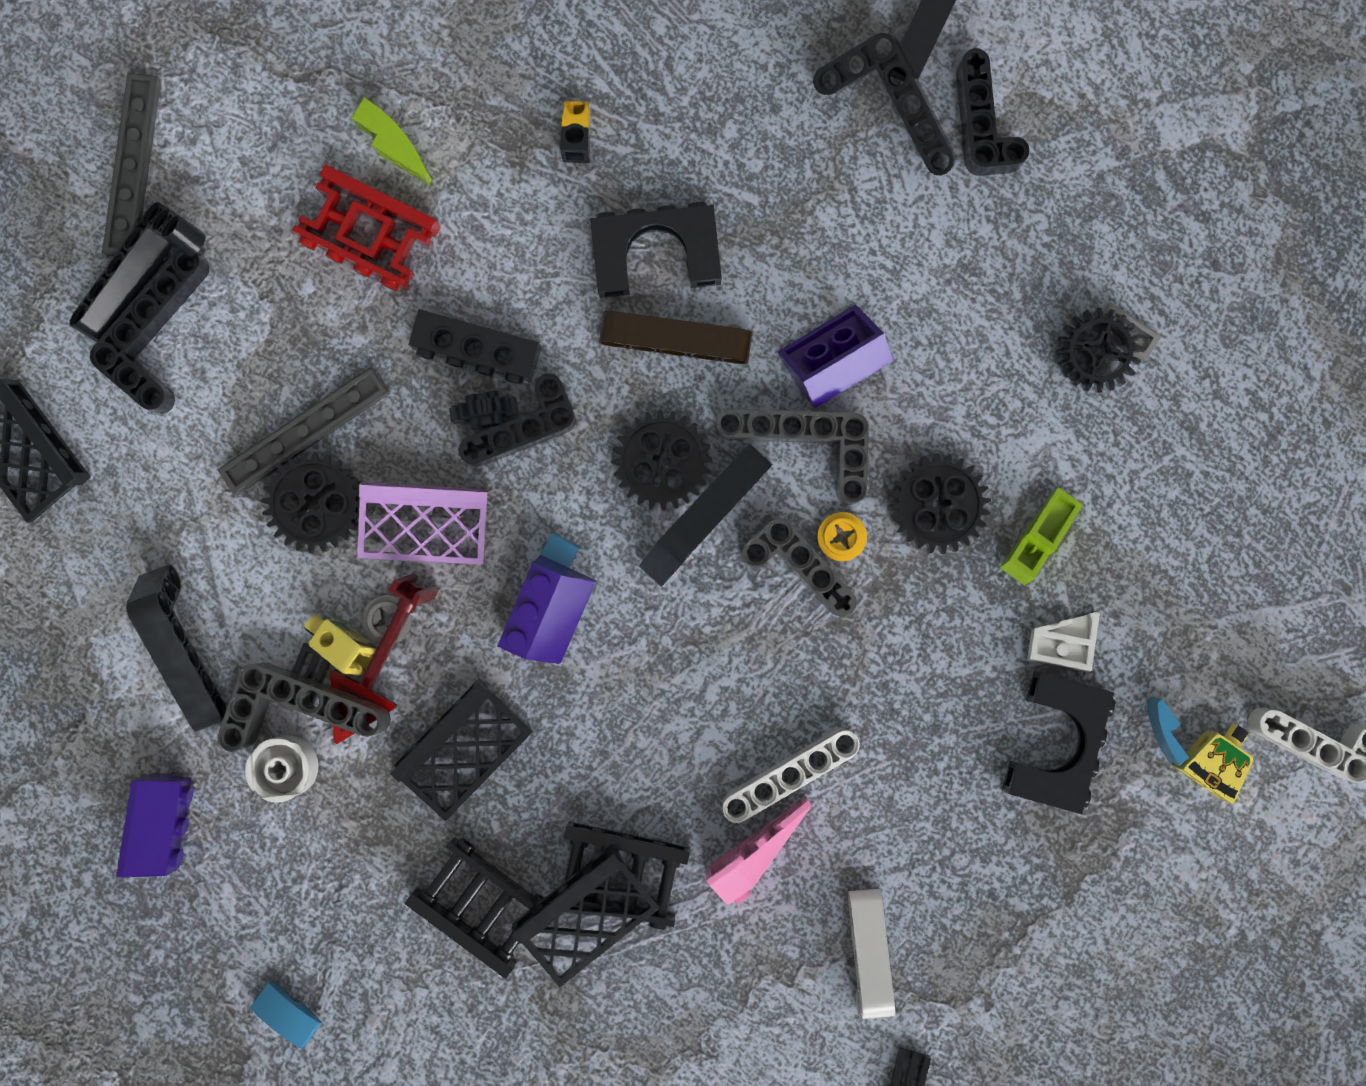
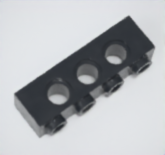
M418 309L408 344L412 349L416 350L415 355L428 360H434V356L445 358V363L457 368H463L464 364L476 367L475 372L493 377L494 372L506 375L504 380L522 385L523 381L532 383L542 348L539 342L421 309ZM444 334H451V344L446 348H440L438 346L439 338ZM474 342L482 343L480 354L476 356L468 355L467 350L470 344ZM501 351H511L512 359L509 363H497V356Z

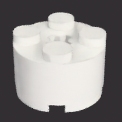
M294 735L278 736L262 742L249 756L245 767L246 780L249 787L264 800L269 802L288 801L302 794L314 784L318 773V758L311 743L306 739ZM282 763L283 766H286L287 771L279 770L278 765Z

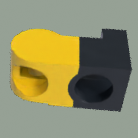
M564 101L560 143L562 162L590 163V102Z

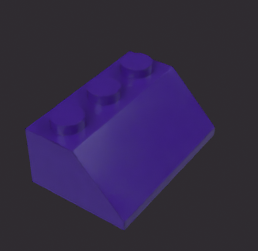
M857 305L852 306L777 351L801 393L814 408L829 401L831 398L894 361L884 332Z
M539 555L532 562L497 647L526 660L561 664L597 580Z
M155 772L131 780L116 877L167 876L180 867L184 855L183 849H180L181 841L187 832L189 824L188 818H185L186 810L192 801L194 793L193 787H190L192 778Z

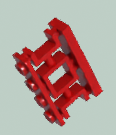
M325 164L320 173L322 180L320 183H317L315 188L321 194L327 196V199L315 222L302 215L298 220L300 222L299 225H294L292 229L299 237L297 242L315 251L316 247L327 251L325 256L339 264H342L344 260L353 264V270L367 278H370L371 274L381 278L380 284L397 292L398 288L408 291L410 287L408 283L415 274L412 270L402 265L413 243L417 241L429 247L432 236H437L441 226L435 218ZM332 187L366 203V206L354 200L347 214L336 210L341 196ZM360 214L383 224L370 249L348 239ZM389 214L421 230V233L408 228L402 242L390 237L396 223L386 215ZM329 221L340 225L334 239L344 245V249L310 233V229L322 235ZM384 248L396 253L389 266L392 270L400 273L399 276L364 260V257L366 256L377 262Z

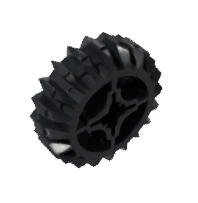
M1102 308L1095 310L1094 318L1090 311L1086 310L1083 312L1084 322L1077 316L1071 319L1075 329L1069 325L1063 327V331L1069 337H1058L1057 342L1066 346L1065 348L1056 349L1055 354H1065L1066 359L1057 362L1058 367L1069 366L1070 369L1063 373L1064 378L1071 376L1073 373L1076 375L1071 383L1073 386L1079 385L1084 380L1083 391H1089L1093 383L1096 393L1102 392L1103 383H1105L1109 391L1115 389L1114 379L1120 385L1126 383V378L1122 373L1129 376L1135 374L1134 369L1129 364L1139 365L1141 363L1139 358L1133 357V353L1143 351V347L1133 346V342L1141 339L1140 334L1130 336L1129 332L1135 328V324L1131 323L1124 327L1122 325L1126 320L1124 314L1114 321L1115 310H1109L1105 318L1103 317ZM1093 325H1102L1100 332L1097 333L1093 341L1077 339L1085 328ZM1111 330L1120 337L1123 352L1111 345ZM1101 342L1103 345L1101 349L1105 348V353L1109 354L1096 358L1094 356L1095 353H1092V348L1088 347L1097 346ZM1074 349L1084 353L1087 357V372L1078 365ZM1105 360L1120 362L1117 368L1110 374L1096 376L1097 370L1101 368Z

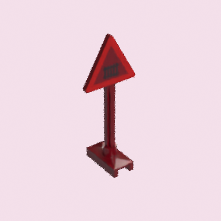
M414 573L393 580L388 591L399 597L396 604L398 608L361 681L357 682L334 669L330 672L331 687L381 705L388 712L394 710L397 704L375 692L372 687L410 613H414L418 605L435 599L440 588L434 585L422 589L420 585L416 584L419 576ZM341 702L339 712L346 718L348 708L346 704ZM369 713L367 721L368 724H371L377 719L372 713ZM333 725L335 744L355 734Z

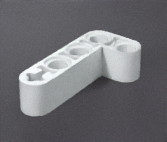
M1257 708L1250 713L1248 726L1255 734L1338 778L1356 783L1366 781V745L1362 744V737L1366 733V725L1354 724L1350 726L1339 743L1281 711ZM1266 719L1268 722L1279 727L1277 729L1269 728V725L1265 723ZM1298 730L1299 741L1293 744L1292 734ZM1325 745L1327 754L1321 759L1320 749ZM1353 760L1355 767L1352 773L1349 774L1348 764Z
M880 889L848 891V907L858 987L856 990V1004L859 1020L895 1016V1003Z

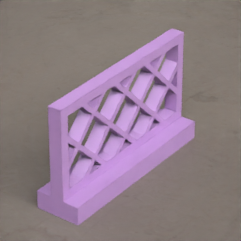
M363 481L360 483L357 558L483 565L487 489ZM367 503H380L388 514L378 523L374 524L366 515ZM387 504H398V505H397L394 509L391 510V508H390ZM403 505H412L420 514L408 526L395 514ZM419 506L429 507L423 512ZM434 507H443L451 515L439 528L426 515ZM450 508H461V509H459L456 513H454ZM466 509H480L479 522L470 530L458 518ZM390 516L403 528L391 541L378 528ZM422 518L435 530L423 542L410 530ZM453 520L466 532L454 544L442 533V530ZM367 522L372 528L365 533ZM479 527V537L477 538L473 532ZM373 531L387 543L378 552L365 551V538ZM405 533L418 544L410 553H401L393 544ZM437 534L449 546L441 555H433L425 546ZM470 536L478 545L477 557L464 556L456 547ZM390 547L394 552H384V551H385L387 548ZM420 549H422L426 554H415V553H417ZM453 550L458 556L448 554Z

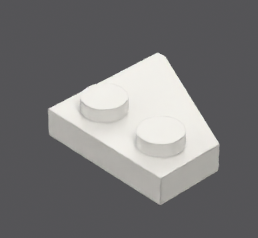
M1093 612L1031 630L1027 660L1087 673L1091 672L1100 613Z

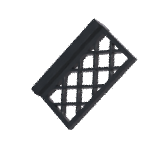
M0 379V400L5 406L4 418H0V422H3L2 440H0V488L26 523H31L73 487L83 485L91 477L20 381ZM12 424H19L22 428V443L10 441ZM10 445L22 447L20 464L9 463ZM30 448L37 449L41 454L40 467L29 466ZM8 467L20 469L18 486L11 485L7 480ZM28 470L40 472L38 489L27 487ZM48 473L56 474L63 484L56 491L47 490ZM26 492L38 493L37 507L32 511L25 504Z
M478 678L392 766L390 775L398 782L402 781L446 821L521 745L533 730ZM487 699L497 707L498 719H479V707ZM501 711H502L508 718H506V719H501ZM475 712V719L467 720ZM514 723L523 731L515 740H501V724ZM479 724H498V740L479 741ZM462 725H475L476 741L457 742V730ZM453 735V742H446ZM501 745H509L501 752ZM476 746V763H457V747ZM479 746H498V757L493 762H480ZM440 747H453L454 763L435 764V752ZM431 757V764H424ZM476 768V780L472 784L458 785V769ZM480 768H486V770L480 775ZM435 769H454V785H436ZM418 770H432V786H418L411 777ZM454 790V802L445 810L436 802V791ZM458 790H465V791L458 797ZM425 791H432V797H430Z
M610 845L512 923V936L519 944L522 943L554 982L561 987L656 912L660 906L620 858L619 852L613 845ZM620 869L627 877L626 889L608 888L609 877ZM604 882V887H598ZM631 883L637 890H630ZM589 893L603 894L601 909L584 908V897ZM607 894L625 896L623 911L605 909ZM629 896L643 897L649 905L641 912L628 911ZM579 902V907H573L576 903ZM564 913L578 914L576 929L557 927L558 918ZM582 914L600 916L598 931L580 929ZM604 916L622 917L621 928L616 932L602 931ZM552 922H554L553 927H548ZM538 933H551V949L537 948L531 939ZM556 935H575L573 950L555 949ZM579 936L597 937L596 947L590 952L577 951ZM601 938H607L601 943ZM544 955L550 956L549 961L546 959ZM554 956L572 957L571 967L560 975L553 967Z

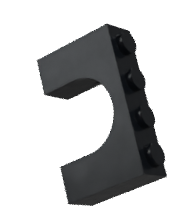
M694 202L689 204L688 208L676 209L674 205H665L659 207L658 211L646 212L645 209L639 208L631 209L624 215H615L614 212H602L597 214L596 218H590L597 287L600 298L630 295L627 271L628 251L634 241L640 236L656 231L674 236L683 245L688 259L691 288L721 285L722 276L714 205H707L706 202Z
M1034 671L1026 701L1058 709L1066 713L1073 720L1077 728L1078 747L1070 761L1056 769H1040L1010 760L1002 790L1013 796L1082 814L1083 809L1088 807L1091 800V790L1089 789L1091 779L1097 775L1099 770L1097 756L1100 747L1105 745L1107 739V729H1105L1107 718L1112 716L1115 709L1114 692Z

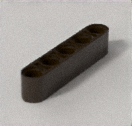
M604 311L599 343L625 349L735 364H748L753 333L741 328L617 311Z

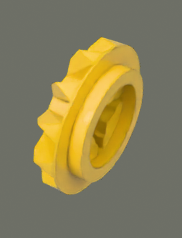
M847 512L834 513L820 524L817 533L819 548L828 558L835 561L844 562L852 560L859 556L865 548L867 542L866 528L862 521L853 514ZM835 525L842 532L854 531L846 539L848 549L841 542L830 543L837 536Z

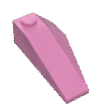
M806 796L705 868L707 883L727 905L732 902L739 904L750 896V889L755 886L812 806Z

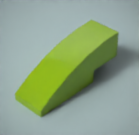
M364 97L351 119L360 130L375 138L371 146L376 153L427 185H430L432 179L409 138L382 109Z
M1057 487L1031 520L999 568L1024 586L1033 581L1049 555L1055 552L1083 504Z

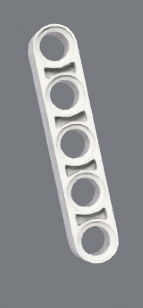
M846 728L835 729L728 792L722 800L724 816L733 823L743 822L857 754L860 746L858 737ZM843 735L850 736L852 740L850 748L846 751L837 750V739ZM815 751H821L825 755L824 763L818 767H813L809 764V757ZM788 767H794L798 770L797 779L791 783L782 780V773ZM761 783H767L772 787L770 795L766 798H759L755 795V788ZM734 799L742 800L745 803L744 810L739 814L731 813L727 809L730 801Z

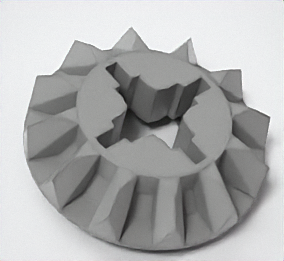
M391 595L379 596L370 601L365 607L362 615V626L366 635L372 641L379 644L388 628V625L376 626L384 618L381 608L388 615L395 614L399 598ZM411 613L395 643L400 642L409 634L413 622Z

